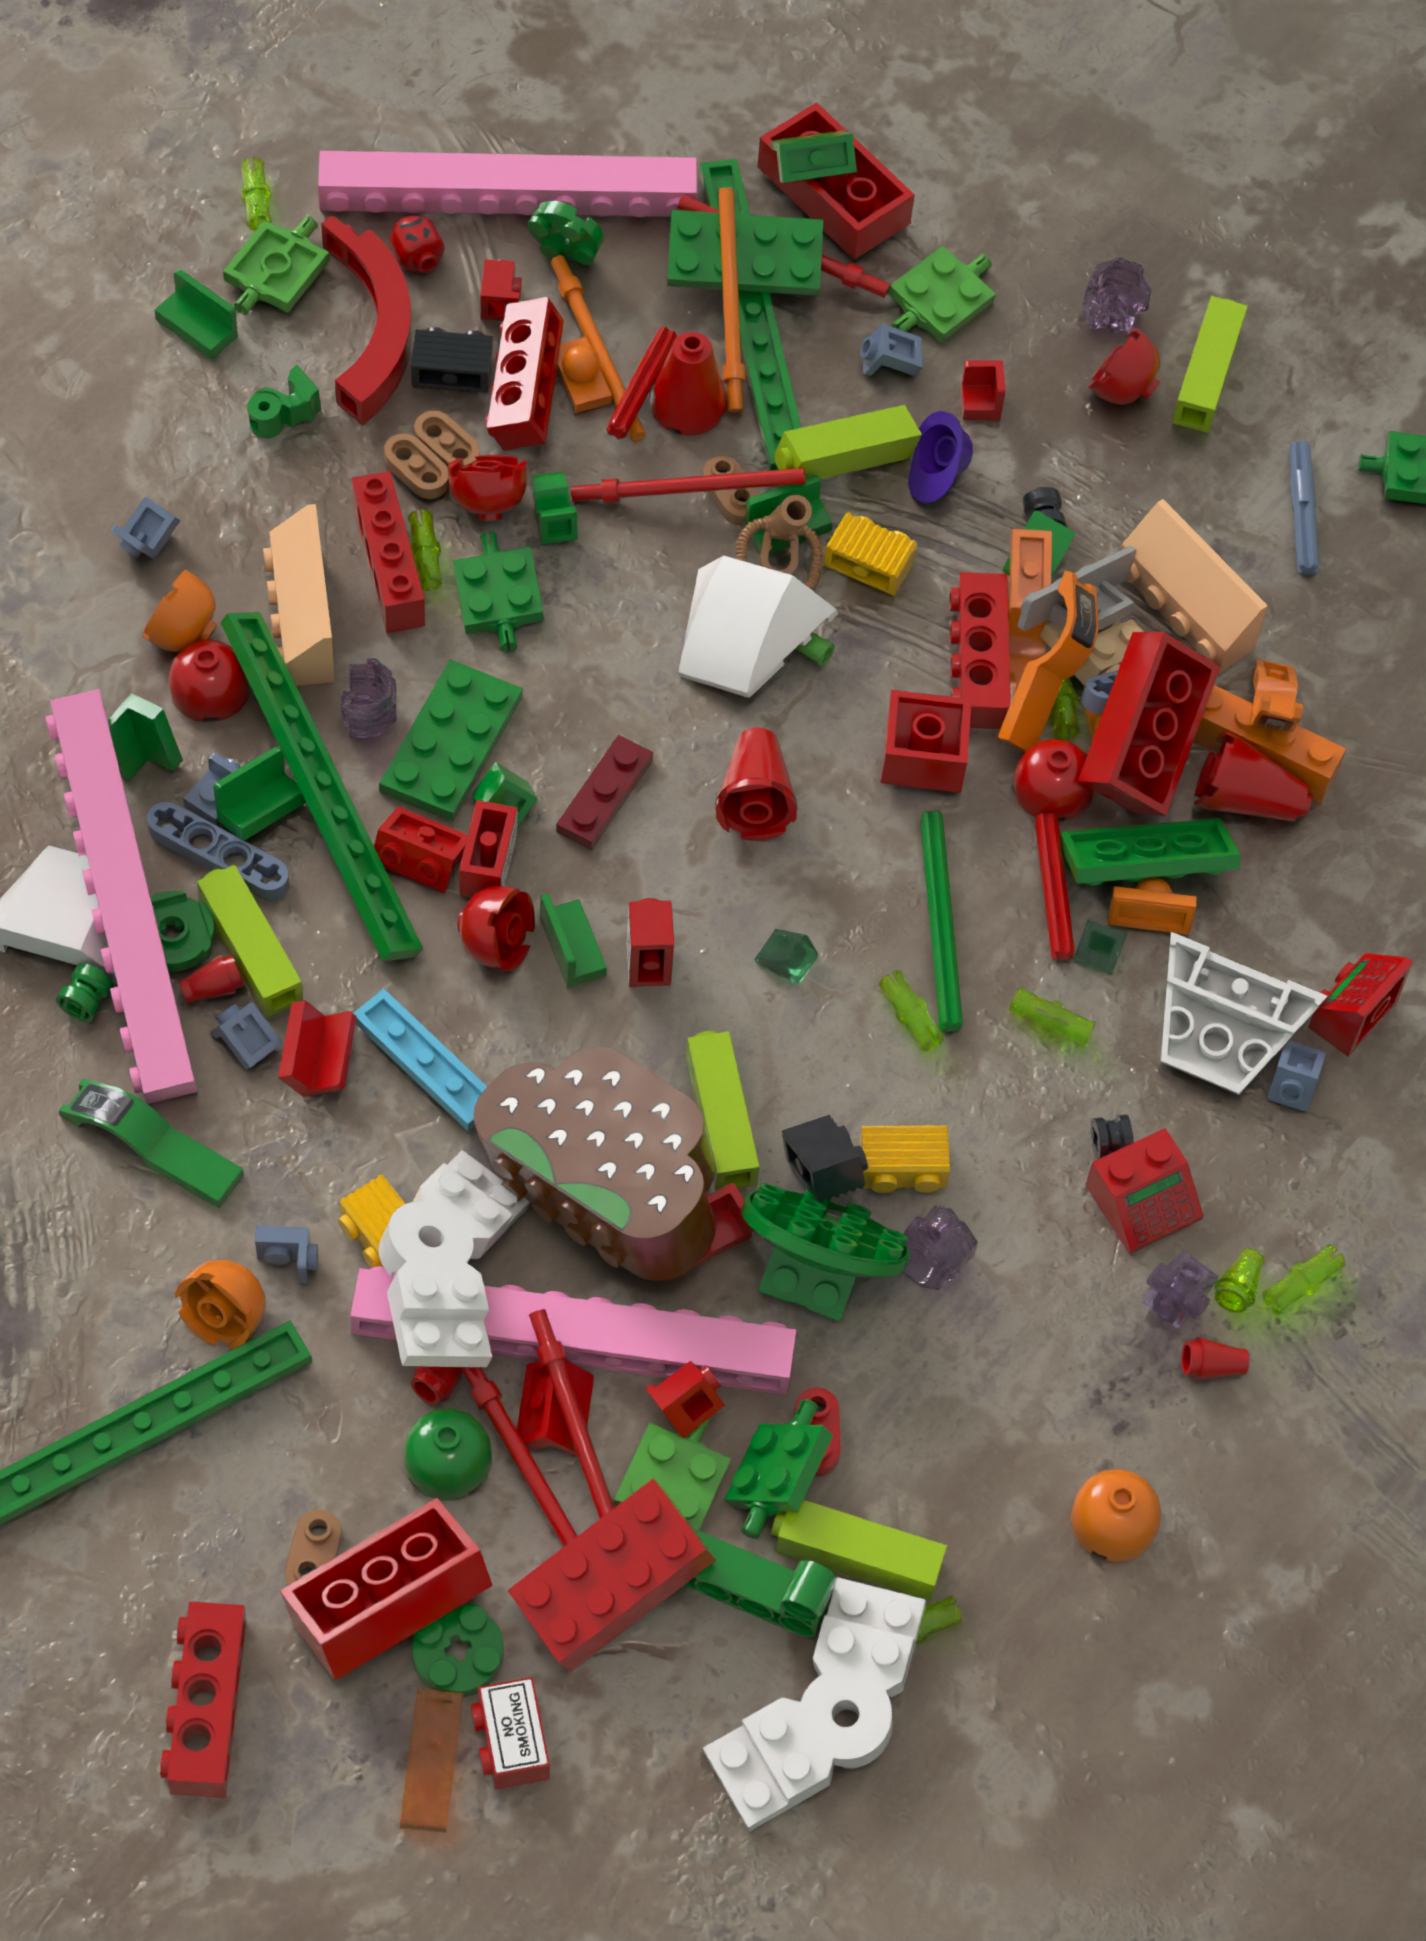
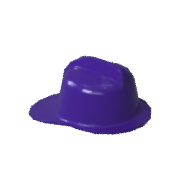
M945 411L934 412L922 422L919 427L922 435L914 450L909 471L908 485L911 494L917 501L926 504L936 502L946 495L952 487L954 480L967 470L973 457V443L970 436L962 429L959 420L952 413Z

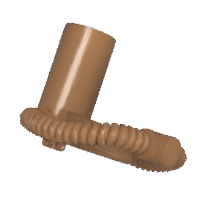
M791 495L770 516H764L762 519L758 518L753 520V522H749V525H745V529H742L740 537H738L736 542V559L747 562L746 551L751 539L750 537L757 531L763 530L764 535L759 556L760 565L776 570L768 562V554L772 549L770 545L771 539L790 541V549L787 550V554L790 555L789 566L784 570L776 571L791 575L796 570L799 562L798 536L801 535L808 540L811 546L812 561L809 569L810 572L804 584L813 591L819 581V574H821L823 550L821 548L822 545L819 544L818 536L815 535V531H812V528H808L805 525L812 514L809 501L800 495Z

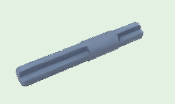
M1294 441L1290 444L1289 453L1297 568L1299 574L1303 576L1308 574L1315 575L1319 571L1311 446L1307 441Z

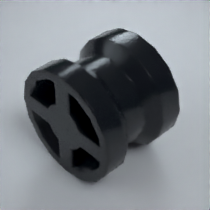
M1127 1114L1117 1115L1114 1120L1108 1121L1103 1117L1092 1118L1090 1128L1091 1141L1097 1160L1134 1143L1132 1125Z

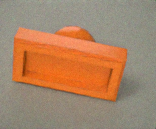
M587 337L561 343L557 372L575 413L612 404V394L600 369L599 356L591 348Z
M1147 877L1139 881L1134 889L1114 886L1108 913V925L1190 935L1197 897L1173 894L1171 886L1159 877Z

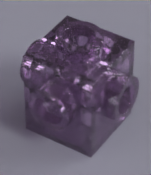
M1183 1251L1167 1266L1160 1263L1154 1269L1146 1282L1151 1288L1142 1303L1156 1312L1160 1318L1178 1328L1189 1317L1197 1320L1205 1311L1211 1301L1208 1294L1219 1276L1186 1251Z

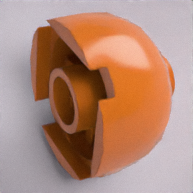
M186 569L172 584L176 588L175 591L171 590L166 597H163L148 621L142 635L144 639L153 645L170 652H179L192 642L210 639L218 626L212 620L216 611L215 596L208 585Z
M216 1259L196 1267L180 1282L175 1291V1299L180 1296L183 1307L178 1311L181 1319L195 1335L213 1346L217 1344V1339L224 1343H231L226 1349H235L245 1344L254 1334L265 1314V1293L259 1280L249 1269L231 1260Z
M1119 1468L1103 1470L1088 1478L1075 1495L1070 1520L1073 1533L1085 1550L1091 1554L1094 1551L1099 1555L1107 1556L1106 1560L1126 1561L1138 1557L1151 1546L1159 1531L1161 1506L1158 1494L1150 1483L1135 1472Z

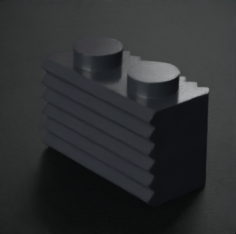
M431 327L427 330L416 329L411 360L412 386L415 388L418 386L422 388L428 387L430 389L435 387L438 390L441 388L445 390L452 389L453 391L458 389L461 392L464 390L468 392L475 391L476 393L481 391L484 394L489 392L493 360V336L484 335L482 332L475 330L455 333L446 332L439 327Z
M830 1114L782 1130L786 1160L818 1202L822 1203L825 1199L831 1200L833 1196L838 1198L841 1193L846 1195L849 1190L855 1192L857 1188L863 1189L865 1186L863 1171L868 1169L865 1153L860 1145L853 1147L846 1127L844 1125L837 1126L833 1118L831 1119Z

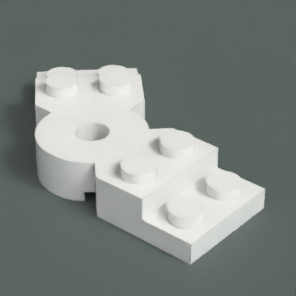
M463 1150L447 1165L443 1163L420 1186L413 1202L399 1207L393 1213L379 1243V1257L382 1266L390 1276L395 1273L387 1291L402 1366L487 1367L492 1358L484 1319L489 1311L481 1273L470 1266L468 1261L469 1259H480L526 1211L530 1202L524 1197L518 1202L517 1197L501 1185L503 1182L501 1178Z
M837 1577L828 1613L824 1616L813 1656L814 1669L819 1677L808 1686L801 1702L782 1697L743 1719V1725L703 1747L705 1756L749 1832L830 1786L834 1765L843 1766L844 1768H858L872 1762L884 1751L893 1729L892 1707L889 1697L892 1698L903 1692L926 1607L925 1599ZM843 1710H851L859 1716L857 1722L850 1727H841L833 1720L836 1714Z

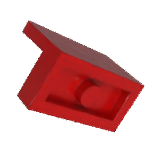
M306 1000L293 1002L290 1009L278 1078L302 1097L343 1089L346 1082L357 1016L351 1011L325 1016Z
M540 1360L526 1364L517 1424L518 1433L529 1451L554 1446L573 1457H577L547 1367H542ZM564 1360L587 1427L594 1376L579 1366Z

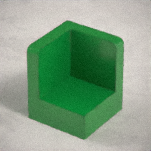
M496 761L472 794L475 801L480 800L517 807V827L538 799L526 780Z

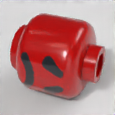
M406 216L395 224L390 234V247L401 267L407 272H429L438 265L444 255V242L433 222L426 217Z

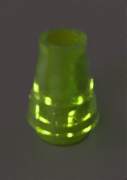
M1252 1248L1242 1249L1238 1258L1216 1281L1214 1286L1216 1291L1215 1300L1222 1308L1230 1312L1241 1313L1255 1303L1261 1269L1265 1263V1258L1259 1251Z

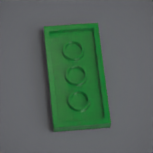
M671 210L667 286L723 290L720 213ZM735 214L738 291L819 296L823 220Z
M450 659L380 780L379 792L454 821L523 698V688Z
M1221 818L1060 832L1062 852L1077 884L1084 883L1095 886L1101 885L1105 881L1114 880L1139 882L1147 877L1165 876L1168 878H1181L1186 874L1204 872L1211 875H1219L1227 870L1240 869V853Z

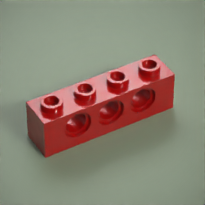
M549 297L506 305L504 321H502L500 326V349L495 357L497 367L495 380L491 384L490 389L492 397L490 412L486 415L485 421L489 435L494 437L503 451L546 444L564 319Z
M391 471L353 477V508L386 633L424 627L425 599Z
M960 572L957 588H950L949 611H956V621L951 620L950 644L957 645V654H951L950 677L957 678V688H952L951 697L972 699L970 728L1001 729L1010 707L1008 575L1001 573ZM976 682H979V683H983V684H985V685H978V684H975V683H976Z
M189 1601L187 1617H179L177 1644L184 1645L182 1661L174 1660L171 1679L172 1689H178L176 1705H168L166 1717V1733L173 1734L171 1750H163L160 1766V1778L167 1779L171 1795L226 1798L247 1624L244 1605ZM205 1648H215L220 1651L219 1656L212 1661L205 1662L197 1658L198 1653ZM200 1692H210L215 1696L214 1700L206 1706H197L191 1702L192 1698ZM196 1736H203L210 1740L207 1747L200 1751H191L185 1747L187 1742Z

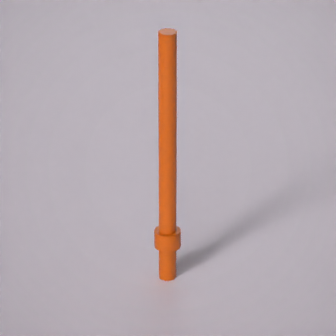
M724 187L719 189L726 364L722 366L723 383L727 384L728 412L740 413L743 412L742 383L746 382L745 365L741 363L734 189Z
M558 255L551 260V265L559 280L558 290L563 300L570 304L584 337H587L591 348L598 354L600 369L617 407L626 390L584 301V289L579 278L573 276L565 257ZM636 416L628 431L633 442L641 441L646 436L638 416Z

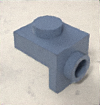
M145 496L125 527L122 529L115 524L111 531L122 538L118 546L136 558L143 552L155 560L181 520Z

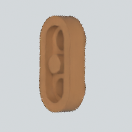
M428 411L416 419L414 424L415 437L426 445L447 467L450 462L459 457L465 458L463 459L464 466L476 462L475 456L480 455L478 442L448 415L440 411ZM437 434V435H439V436H438V437H430L429 435Z
M402 433L394 435L387 440L384 446L386 466L416 495L426 499L440 497L447 491L449 487L448 467L417 437ZM401 457H407V458H409V459H408V460H400L399 458H401Z
M728 456L713 457L705 463L703 468V476L745 473L740 464ZM756 488L707 491L723 516L729 522L736 525H745L747 501L740 502L737 499L744 498L748 500L751 497L760 495Z
M313 1510L304 1514L298 1521L285 1569L286 1586L302 1578L300 1572L304 1568L315 1570L338 1556L342 1539L341 1526L338 1519L332 1513L325 1510ZM315 1526H323L326 1529V1532L321 1536H314L310 1533L311 1529Z

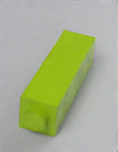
M1210 297L1177 400L1172 423L1206 433L1210 432L1243 327L1248 305L1237 303L1230 299Z
M900 405L785 431L774 454L775 463L779 470L805 468L806 478L818 475L819 479H824L910 459L922 434L906 406Z
M232 865L226 869L213 870L206 874L203 879L198 880L199 900L205 903L210 910L214 920L215 931L229 955H233L241 976L265 1019L291 1008L293 1002L303 1001L302 981L236 866Z
M704 1031L694 1037H688L686 1061L694 1098L703 1115L706 1136L716 1162V1173L713 1180L714 1189L717 1191L731 1183H734L737 1189L757 1186L760 1166L729 1031L720 1033Z
M803 1500L798 1512L782 1511L777 1513L771 1535L778 1537L775 1553L800 1561H812L829 1570L913 1597L925 1599L931 1602L947 1545Z

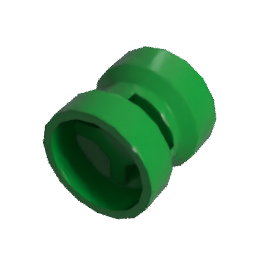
M79 963L71 974L72 982L69 986L62 988L56 997V1003L65 1013L73 1018L84 1022H91L99 1010L98 1002L109 995L110 989L114 987V983L98 967L88 963Z

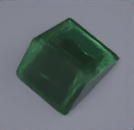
M1087 920L1074 959L1113 973L1128 934L1092 920Z
M775 929L754 960L757 964L782 978L799 984L817 959L818 952L808 935Z

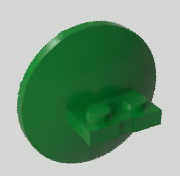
M761 1183L758 1190L746 1195L741 1208V1215L746 1223L774 1247L758 1291L789 1303L793 1301L808 1307V1310L838 1321L842 1318L856 1277L896 1276L906 1270L911 1253L906 1245L908 1240L906 1235L896 1230L888 1229L871 1219V1211L861 1205L847 1203L846 1207L828 1199L820 1203L814 1198L808 1188L805 1194L782 1190L771 1184ZM827 1208L834 1209L843 1212L844 1214H842L841 1218H839L827 1212L826 1210Z

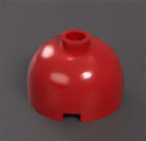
M1136 327L1125 336L1128 340L1123 346L1117 345L1092 377L1094 381L1087 385L1088 389L1109 403L1117 405L1131 404L1140 396L1147 400L1160 384V381L1155 378L1161 366L1159 352L1153 342Z
M479 455L475 456L476 462L465 466L463 458L450 462L448 472L451 494L456 503L466 511L477 513L479 520L494 521L501 519V513L514 509L521 502L525 494L527 461L523 460L518 465V457Z
M204 639L192 642L179 651L171 662L168 686L172 703L181 714L195 721L205 722L204 717H218V721L228 719L239 712L248 700L249 682L233 648L219 640Z
M1061 739L1041 741L1027 749L1018 762L1014 773L1013 784L1017 803L1034 817L1041 813H1054L1058 818L1065 817L1064 821L1084 812L1094 790L1078 782L1087 755L1079 746Z
M490 886L474 894L459 914L457 927L465 951L476 962L489 968L513 971L521 965L531 946H522L526 938V931L534 932L535 927L534 905L531 896L527 892L520 891L521 889L513 887Z

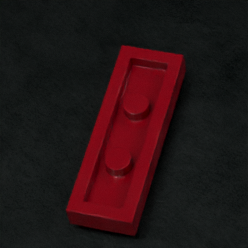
M618 734L557 822L556 832L592 850L653 762L654 752Z

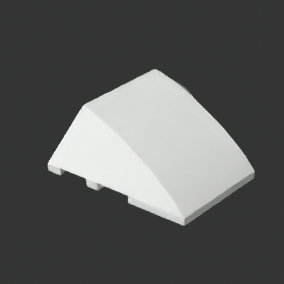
M722 556L698 569L678 673L682 678L750 698L784 666L783 659L798 645L805 646L812 639L810 634L825 620L830 622L838 615L837 609L793 575Z
M48 845L0 898V952L5 953L7 947L10 946L75 965L88 963L106 973L101 949L109 946L106 934H97L92 910L99 908L96 894L88 895L82 871L90 869L86 855L79 856L78 853ZM115 972L107 974L113 983L117 984Z
M1171 932L1161 1063L1240 1095L1324 1002L1327 996L1290 980L1285 983L1212 953L1209 951L1210 947Z

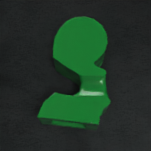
M297 364L290 370L288 375L289 396L274 389L264 387L256 391L247 404L250 429L256 436L261 438L275 437L281 433L284 424L293 428L301 421H313L314 416L321 411L319 389Z
M555 472L531 476V492L536 521L539 523V535L542 545L578 540L577 510L570 504L569 488L564 473Z

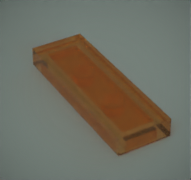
M417 1689L400 1828L447 1833L463 1693Z

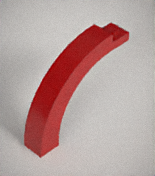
M331 215L321 223L322 246L359 279L370 295L377 313L375 329L367 347L356 362L335 379L336 404L363 426L389 401L406 370L412 340L410 296L403 272L384 242L371 229H368L358 237L356 231L350 225H344Z

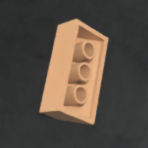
M1164 499L1160 500L1121 545L1120 550L1128 546H1132L1137 550L1126 582L1132 583L1144 595L1148 605L1158 610L1170 622L1174 632L1184 637L1196 649V652L1221 666L1219 673H1221L1255 650L1268 605Z
M310 504L271 530V548H263L265 572L274 573V580L267 581L269 605L277 604L278 614H271L273 638H281L282 647L277 648L296 686L335 682L332 634L316 504Z

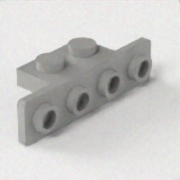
M1128 546L1116 553L1112 552L1104 559L1090 566L1086 565L1075 573L1078 582L1083 585L1084 583L1091 584L1097 588L1098 631L1131 614L1134 602L1114 586L1126 581L1129 577L1137 552L1132 546ZM1062 578L1057 579L1053 584L1037 592H1031L1025 597L1020 607L1022 612L1017 625L1023 632L1048 619L1064 630L1067 620V606L1064 597L1057 591Z

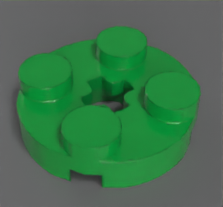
M558 201L542 202L539 208L535 209L527 224L532 236L541 244L539 250L544 256L553 259L558 255H562L583 265L592 264L604 240L603 232L592 218L588 216L585 222L575 215L578 211L577 208Z
M165 891L150 896L168 972L187 970L200 962L206 961L212 953V945L215 939L214 920L207 905L199 899L197 902L194 899L187 898L186 893L180 891ZM174 925L177 930L184 929L175 938L162 935L167 932L166 926Z
M475 1604L460 1605L416 1632L412 1643V1658L415 1671L425 1685L444 1692L445 1696L463 1698L478 1694V1687L490 1685L502 1665L504 1643L498 1625L486 1614L482 1607ZM460 1641L461 1644L469 1645L471 1649L465 1651L464 1660L457 1661L455 1655H446L445 1650L451 1648L452 1642Z

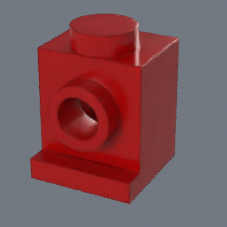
M484 259L480 295L481 320L504 321L506 305L520 301L522 278L515 277V261Z
M691 1360L657 1387L650 1384L645 1388L682 1438L686 1437L726 1406L715 1392L721 1387V1384L706 1365L698 1370Z

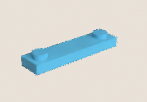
M383 988L354 1012L357 1016L356 1025L464 1129L470 1131L475 1126L473 1119L474 1107L479 1096L487 1086Z

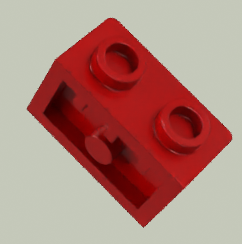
M398 806L378 828L374 848L385 869L438 891L445 892L450 885L453 869L462 859L468 835Z

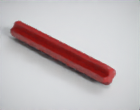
M663 326L656 332L609 421L606 430L610 436H615L617 439L626 437L666 360L674 340L677 338L674 330H669L666 326Z
M1041 813L1036 817L1035 828L1051 957L1056 961H1068L1073 958L1075 948L1059 822L1056 814Z

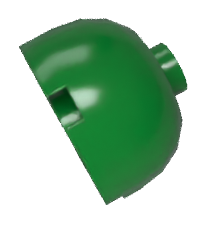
M454 1408L433 1410L421 1416L408 1432L403 1447L405 1473L408 1479H411L412 1483L419 1487V1491L426 1497L438 1498L440 1501L461 1500L468 1496L470 1491L476 1489L480 1483L482 1485L487 1480L492 1466L491 1440L481 1422L468 1412Z

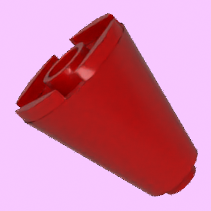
M686 332L679 335L671 346L652 388L650 407L653 417L663 428L669 430V427L681 430V435L687 436L704 434L720 423L721 417L726 411L727 396L709 339L697 332Z
M760 727L747 729L738 737L715 803L716 819L721 827L729 832V828L741 832L740 838L746 840H768L781 836L786 832V826L792 821L794 824L797 819V801L778 738L772 731Z
M1223 730L1218 735L1215 741L1222 745L1217 753L1209 751L1195 789V794L1202 797L1195 800L1194 805L1207 810L1294 822L1298 816L1304 817L1307 814L1313 795L1308 793L1309 785L1236 734Z

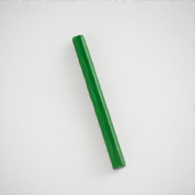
M938 810L924 811L921 814L920 825L939 1028L944 1032H956L962 1028L963 1017L943 814Z

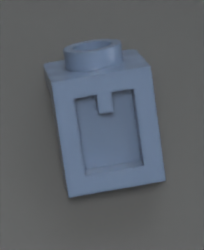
M881 324L862 343L860 356L863 358L864 374L872 376L881 365L913 376L923 368L922 342L919 336Z
M213 753L208 758L209 771L183 797L184 807L218 826L220 822L217 821L213 786L217 781L241 768V766L233 759L227 758L225 760L218 754Z
M253 1002L241 1009L236 1003L227 1008L215 1018L220 1025L210 1032L215 1039L219 1036L222 1037L246 1070L283 1043Z
M1288 1040L1283 1047L1267 1096L1268 1099L1301 1111H1307L1326 1052Z
M256 1226L255 1247L257 1259H262L276 1265L297 1261L299 1284H308L309 1270H317L318 1244L310 1243L309 1228Z

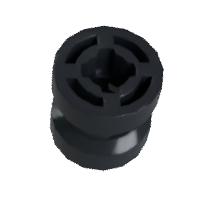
M1039 487L1025 494L1022 499L1024 513L1029 519L1034 511H1039L1067 527L1065 516L1060 512L1062 509V499L1058 490L1051 487Z

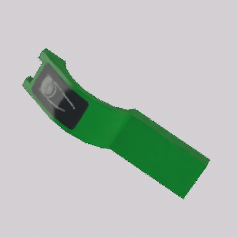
M83 1078L79 1083L80 1091L69 1105L63 1104L58 1110L61 1117L77 1126L81 1123H89L114 1134L129 1145L141 1157L147 1167L217 1208L222 1206L244 1176L242 1167L174 1129L151 1106L118 1087Z

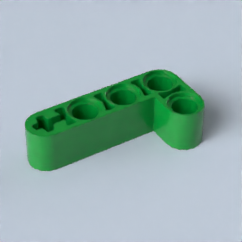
M694 1529L716 1561L683 1585L684 1587L805 1637H814L835 1588L836 1576L832 1571L818 1563L807 1560L800 1561L795 1571Z

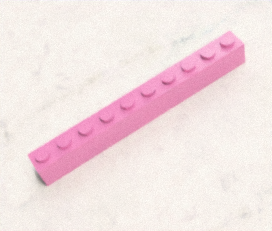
M319 151V210L334 212L370 211L374 213L429 212L532 215L542 202L558 201L577 208L578 211L575 215L671 217V210H678L677 206L682 195L694 200L697 199L696 158Z
M100 689L50 700L53 715L45 716L51 741L59 739L62 753L55 754V760L60 779L68 777L71 787L70 792L64 793L69 817L78 816L81 829L73 832L78 855H87L90 869L82 871L88 895L96 894L99 908L92 910L97 934H106L109 947L101 949L106 973L115 972L118 987L111 988L110 991L116 1013H125L128 1026L120 1028L125 1052L134 1051L137 1067L129 1068L135 1093L143 1092L147 1104L196 1093L198 1091Z
M373 1267L371 1270L359 1268L350 1314L352 1334L397 1340L387 1291L395 1273L390 1276L384 1267ZM504 1285L501 1288L484 1286L489 1306L484 1323L491 1354L539 1360L536 1349L540 1346L529 1314L546 1309L556 1341H561L567 1356L566 1360L577 1366L668 1378L691 1360L698 1370L706 1365L721 1386L787 1395L796 1329H789L781 1323L765 1322L761 1325L743 1322L742 1319L735 1316L704 1317L695 1311L686 1309L675 1312L661 1311L643 1303L633 1304L632 1306L613 1304L610 1300L601 1297H592L588 1300L570 1298L567 1294L558 1291H548L544 1294L526 1292L525 1289L515 1285Z

